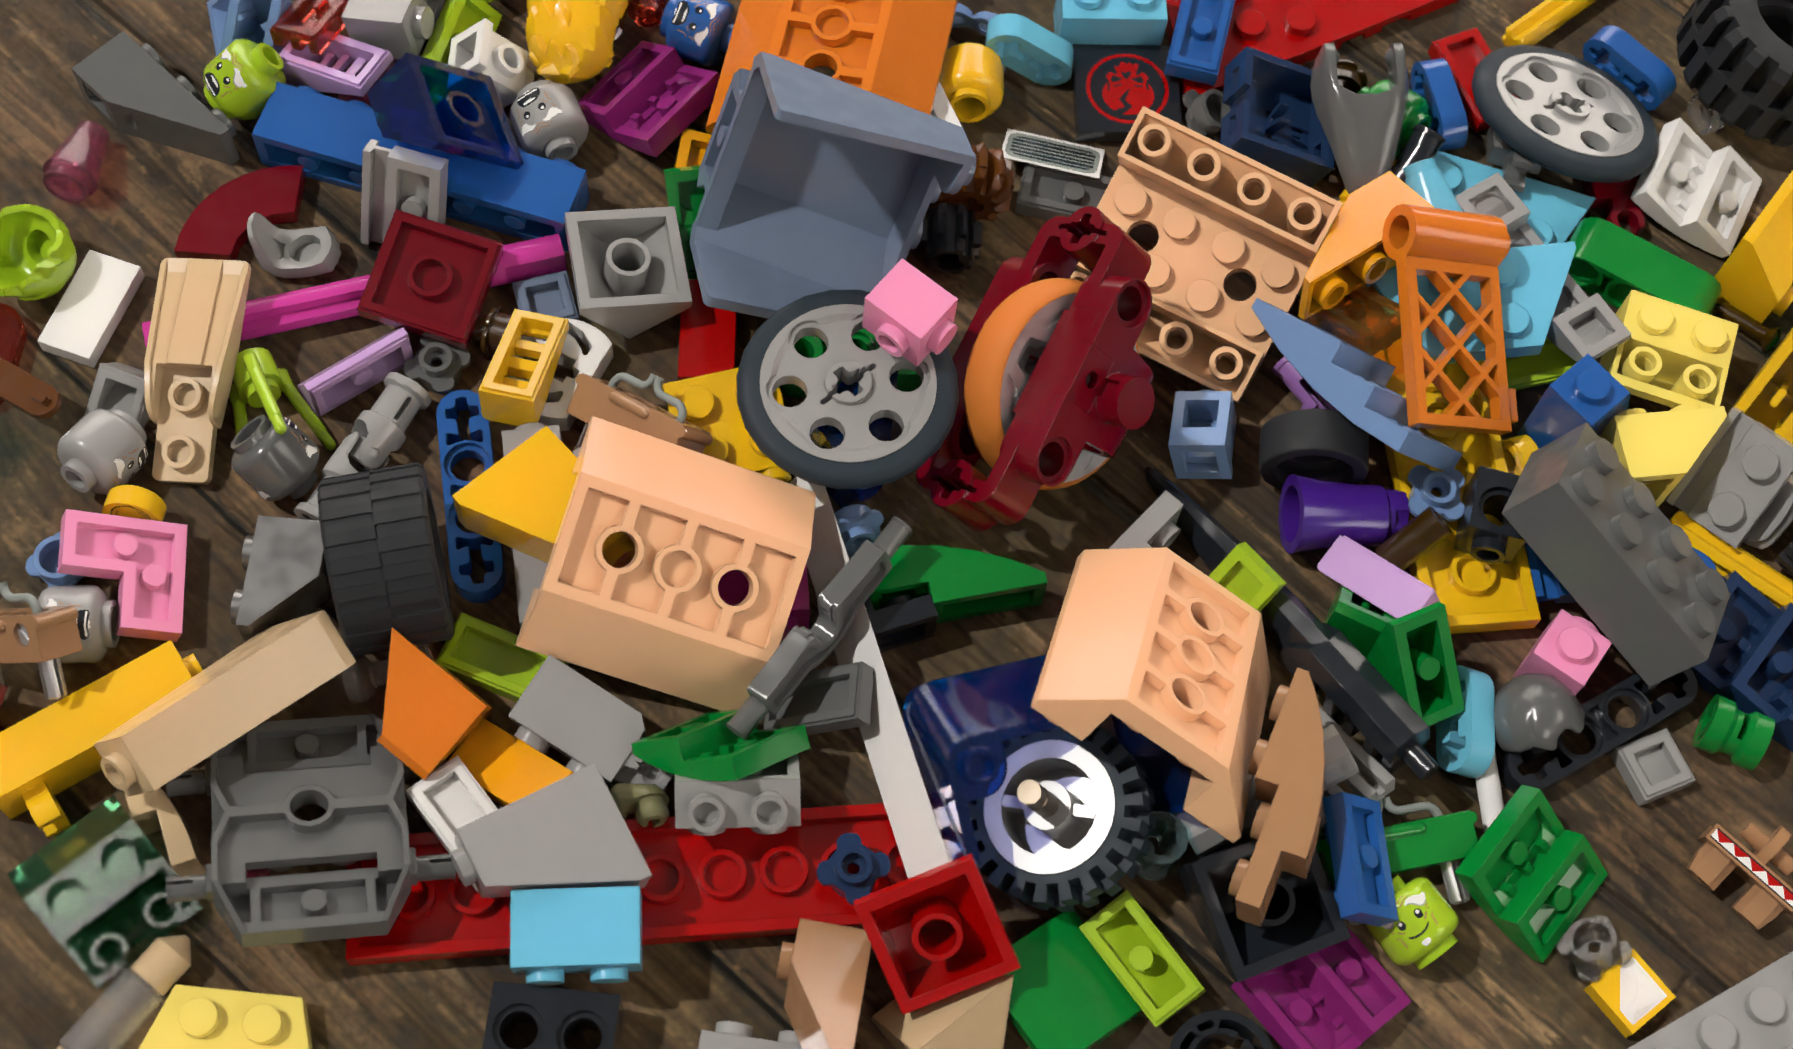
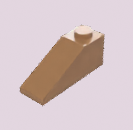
M800 918L795 943L783 941L776 979L788 981L784 1008L802 1049H854L871 951V943L864 929Z

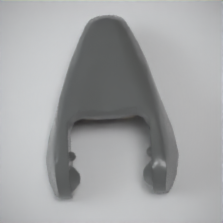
M1324 43L1315 60L1310 83L1312 101L1349 194L1392 170L1409 95V78L1405 49L1402 43H1391L1384 55V60L1388 64L1390 90L1378 94H1358L1338 84L1337 62L1339 61L1340 54L1335 49L1334 43Z

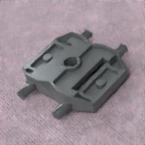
M375 714L262 722L210 755V759L205 760V769L187 770L167 783L168 798L172 796L207 794V797L211 796L212 809L211 864H206V874L177 877L166 876L167 904L196 900H207L208 903L214 902L215 909L242 948L388 935L411 893V885H417L419 881L456 879V871L450 854L416 857L415 847L409 848L404 782L410 781V778L421 777L377 742L382 734L383 720ZM446 759L435 770L446 764ZM308 804L319 805L326 810L322 817L313 821H302L293 815L296 809ZM377 859L378 866L374 868L246 878V870L267 868L271 871L281 872L293 866L325 863L349 866L357 861Z

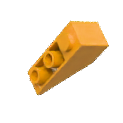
M1391 171L1348 195L1304 277L1298 316L1303 321L1322 309L1328 310L1335 307L1346 295L1364 284L1375 283L1386 271L1396 266V260L1388 257L1382 242L1385 220L1389 212L1396 205L1410 204L1433 207Z

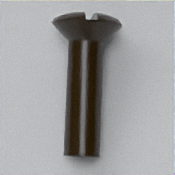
M1726 301L1716 313L1717 316L1724 320L1739 324L1738 329L1758 340L1761 344L1762 353H1767L1775 346L1783 331L1782 326L1768 328Z

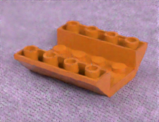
M741 0L707 120V133H712L734 73L740 68L751 71L754 57L760 52L775 55L811 70L818 66L829 67L836 72L832 78L931 115L958 0Z

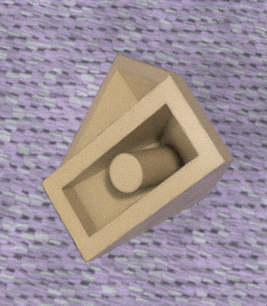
M1014 975L999 976L904 1015L896 999H894L873 1015L872 1020L895 1049H1003Z

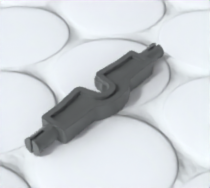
M893 516L873 543L866 540L848 563L820 593L817 600L819 616L814 626L810 630L805 626L793 627L766 665L749 684L747 692L750 697L732 719L726 723L730 731L742 740L747 741L749 735L765 715L770 713L774 716L807 674L823 662L835 649L851 626L858 610L892 568L890 559L908 536L913 533L908 524L900 518Z

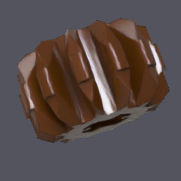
M981 142L976 146L971 145L976 155V169L971 182L967 186H962L955 195L941 191L938 200L933 204L930 203L929 207L936 208L939 206V203L946 202L953 205L963 204L968 211H974L975 221L980 219L994 221L997 218V214L1009 211L1015 180V173L1012 171V161L1004 158L1003 150L997 148L986 149L985 143Z

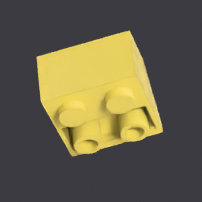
M1631 290L1616 312V316L1632 335L1629 340L1602 355L1599 364L1632 395L1671 408L1689 403L1699 404L1701 408L1720 406L1739 324Z
M1696 403L1683 404L1669 411L1647 413L1645 409L1641 408L1628 409L1616 414L1599 437L1608 440L1618 454L1620 463L1636 481L1642 482L1648 487L1657 507H1659L1689 471L1723 423L1727 414L1724 406L1701 408Z

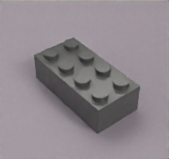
M1587 422L1532 452L1502 511L1503 516L1649 687L1707 661L1731 595L1721 574L1715 569L1709 568L1693 550L1684 530L1677 525H1672L1657 507L1648 487L1631 476L1620 463L1618 454L1608 440L1600 438Z

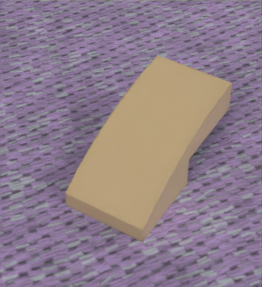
M161 787L152 792L126 796L131 818L145 835L162 830L171 867L179 876L206 874V863L193 833Z

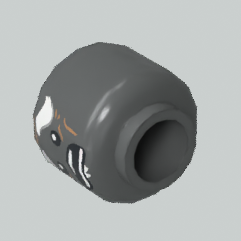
M260 415L252 419L238 432L230 446L234 450L231 461L233 470L267 501L280 500L288 495L292 499H298L307 493L318 479V474L314 470L319 462V448L285 416H283L287 431L283 435L276 433L269 418L265 415Z

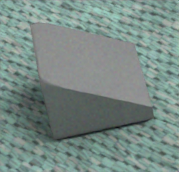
M118 362L100 363L85 414L94 409L121 410L133 417L144 428L149 419L144 397V371Z

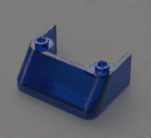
M1047 655L928 681L913 688L905 699L903 716L907 734L950 862L972 853L977 866L982 865L967 802L988 797L997 792L1003 785L1007 775V759L1002 741L1060 727L1051 723L1044 715L1031 707ZM1110 714L1118 741L1129 753L1135 755V760L1143 766L1149 777L1146 781L1154 792L1156 802L1152 813L1154 815L1185 813L1186 811L1183 808L1190 781L1188 767L1180 763L1175 756L1141 733L1133 731L1122 720Z

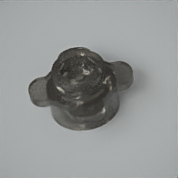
M1602 915L1586 917L1576 921L1557 943L1559 954L1572 960L1577 967L1576 973L1578 978L1587 983L1598 982L1602 978L1603 972L1614 965H1626L1632 958L1630 944L1617 938L1610 919ZM1598 945L1600 950L1592 953L1589 951V947Z

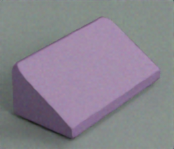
M404 328L395 329L297 385L300 393L317 417L328 413L383 381L388 373L402 370L405 361L414 358L408 333Z
M1339 535L1317 566L1321 573L1396 619L1438 601L1440 602L1433 588L1345 535Z

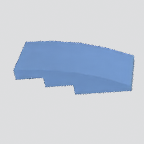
M1256 298L1251 307L1279 351L1318 394L1353 424L1397 452L1452 474L1462 453L1418 430L1419 428L1408 427L1406 398L1385 387L1396 367L1305 320L1303 321L1301 318Z

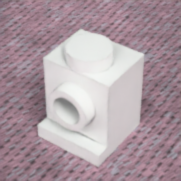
M486 18L451 39L445 84L495 112L513 103L517 99V94L520 90L534 82V73L527 69L528 51L493 31V23Z

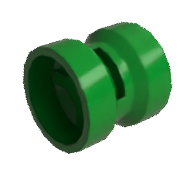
M1716 694L1700 717L1694 732L1692 746L1709 754L1721 752L1728 755L1732 764L1750 772L1759 764L1770 744L1775 729V719L1757 711L1747 714L1738 709L1736 702Z

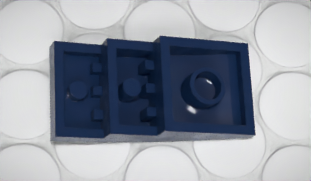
M1733 571L1723 577L1731 595L1707 661L1690 669L1697 679V684L1713 697L1718 694L1736 702L1740 711L1747 714L1757 711L1775 719L1772 739L1793 752V604L1789 603L1777 608L1740 574Z

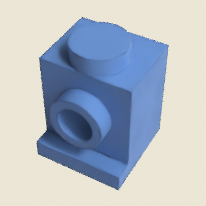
M1210 389L1176 391L1168 442L1176 479H1232V456L1237 424L1232 391H1215Z

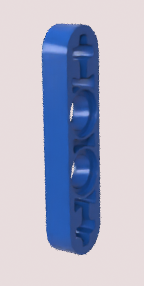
M457 390L450 392L442 398L437 406L436 413L450 573L456 592L463 599L471 603H485L497 597L505 586L506 571L503 544L477 533H466L457 526L458 516L452 495L471 481L457 479L452 472L456 463L465 458L480 460L485 465L483 472L495 464L491 421L482 416L479 394L471 390ZM469 410L471 416L469 419L471 440L461 441L456 421L459 416L458 411ZM481 549L484 568L488 573H485L483 583L473 584L469 576L473 571L470 550Z

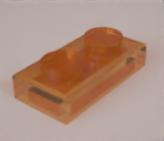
M1364 286L1346 295L1335 307L1328 310L1322 309L1305 320L1372 356L1381 350L1387 349L1393 342L1402 337L1399 304Z

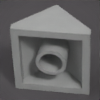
M675 206L565 212L564 222L579 314L630 339L691 308L692 297Z

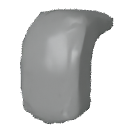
M258 212L252 213L248 218L247 234L254 255L260 267L272 275L288 279L318 276L332 272L338 264L341 256L340 244L337 241V237L326 226L286 230L271 224Z

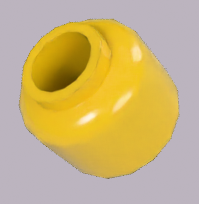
M969 42L956 44L946 50L939 82L958 120L973 123L993 114L1000 107L1004 94L1003 66L999 55L989 47Z

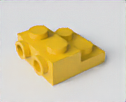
M739 368L662 384V389L665 393L684 403L687 412L686 421L711 433L713 441L711 445L705 447L703 454L783 482H788L792 479L790 473L782 470L760 451L744 426L737 404L736 376ZM778 387L774 391L773 397L780 405L784 406L780 387ZM665 402L667 411L678 416L677 408Z

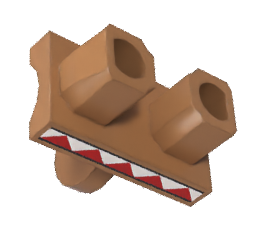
M1750 822L1739 833V836L1756 849L1753 854L1718 823L1713 827L1709 826L1699 836L1698 840L1703 845L1696 851L1685 870L1710 891H1714L1732 870L1745 880L1750 887L1737 899L1730 909L1750 928L1759 930L1774 920L1780 913H1793V888L1766 866L1768 862H1771L1786 876L1793 871V858L1782 849L1792 835L1788 830L1780 826L1768 837Z

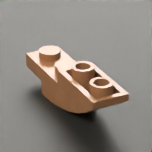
M1298 667L1290 687L1280 685L1274 696L1269 719L1276 721L1269 741L1259 739L1250 759L1248 774L1255 776L1256 798L1268 803L1261 802L1252 824L1250 837L1258 840L1250 861L1243 858L1239 859L1228 894L1236 896L1237 919L1259 927L1263 923L1282 870L1305 879L1307 878L1316 849L1322 818L1325 773L1323 726L1318 698L1310 673Z

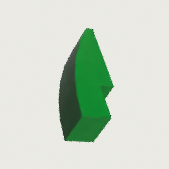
M901 545L890 559L892 564L890 572L870 595V600L875 611L880 609L886 601L897 596L912 595L915 599L930 594L938 613L937 623L1041 605L1048 581L1044 571L1012 559L977 550L939 545Z

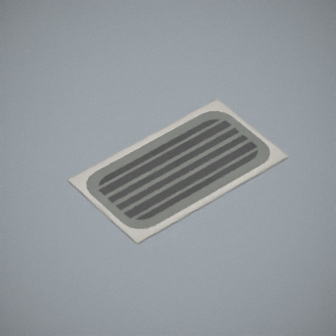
M1009 128L1007 129L1002 147L1004 158L1097 179L1100 176L1105 153L1104 149Z

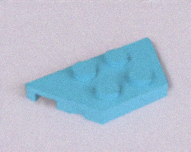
M1575 241L1513 247L1509 249L1507 256L1498 266L1506 358L1540 354L1576 250ZM1394 266L1386 271L1375 283L1365 285L1367 287L1372 285L1389 306L1387 313L1399 329H1401L1397 269ZM1417 275L1418 292L1431 306L1441 293L1426 276ZM1466 281L1459 291L1477 311L1481 306L1480 282ZM1449 303L1438 313V316L1455 336L1466 324ZM1426 327L1421 333L1422 347L1435 361L1445 347ZM1473 332L1463 346L1476 361L1486 360L1485 345ZM1452 357L1447 364L1457 363V362H1456V360Z

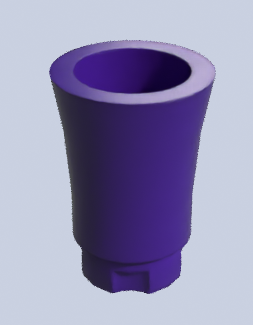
M1290 474L1283 484L1279 501L1278 518L1283 548L1288 554L1328 549L1339 535H1345L1363 547H1378L1408 523L1410 508L1407 495L1399 490L1384 489L1381 485L1338 483Z

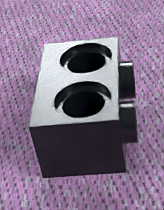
M493 981L482 1049H512L504 1044V1038L507 1031L513 1025L521 1022L531 1023L538 1028L535 1041L524 1049H567L571 1036L583 1029H591L601 1035L602 1041L598 1049H618L624 1012L621 995Z

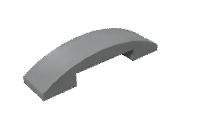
M1499 172L1455 196L1463 212L1492 215L1501 218L1506 224L1510 235V248L1544 244L1527 223L1531 211ZM1568 273L1546 337L1577 362L1586 354L1597 359L1629 340L1632 334L1598 293L1588 297Z

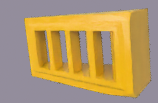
M514 309L478 390L481 413L485 419L515 426L532 422L538 423L569 330V319ZM525 335L547 341L545 344L522 340L521 336ZM515 355H517V356H522V357H527V358H532V359H537L538 361H532V360L517 358V357H515ZM508 376H513V377L528 379V380H530V381L528 382V381H523V380H518V379H512V378H508Z

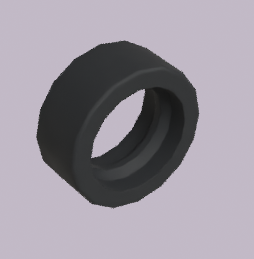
M1314 408L1293 410L1274 416L1263 424L1259 439V472L1264 481L1273 487L1282 490L1283 484L1290 474L1322 481L1357 485L1365 480L1369 471V433L1353 424L1339 411Z

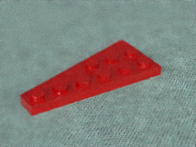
M1166 0L1168 16L1166 30L1170 44L1181 0ZM1235 0L1215 86L1178 77L1182 100L1184 93L1191 89L1196 90L1199 95L1209 89L1224 91L1225 66L1247 46L1300 65L1317 58L1324 43H1334L1335 49L1338 50L1341 48L1342 42L1360 35L1364 39L1380 33L1382 27L1402 18L1410 21L1460 0Z

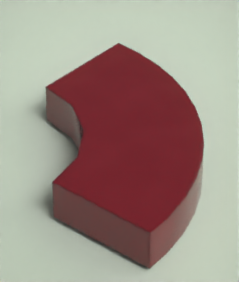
M286 165L259 169L237 177L219 187L206 197L187 219L174 249L176 257L236 260L241 247L249 240L247 222L252 213L258 212L262 214L273 225L298 222L306 180L304 167L300 165Z

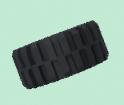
M1695 0L1684 15L1676 36L1679 67H1685L1683 71L1684 79L1689 88H1696L1699 92L1698 100L1707 109L1712 107L1721 115L1719 120L1729 127L1736 125L1745 130L1744 135L1755 140L1769 139L1771 145L1781 147L1792 145L1793 0Z

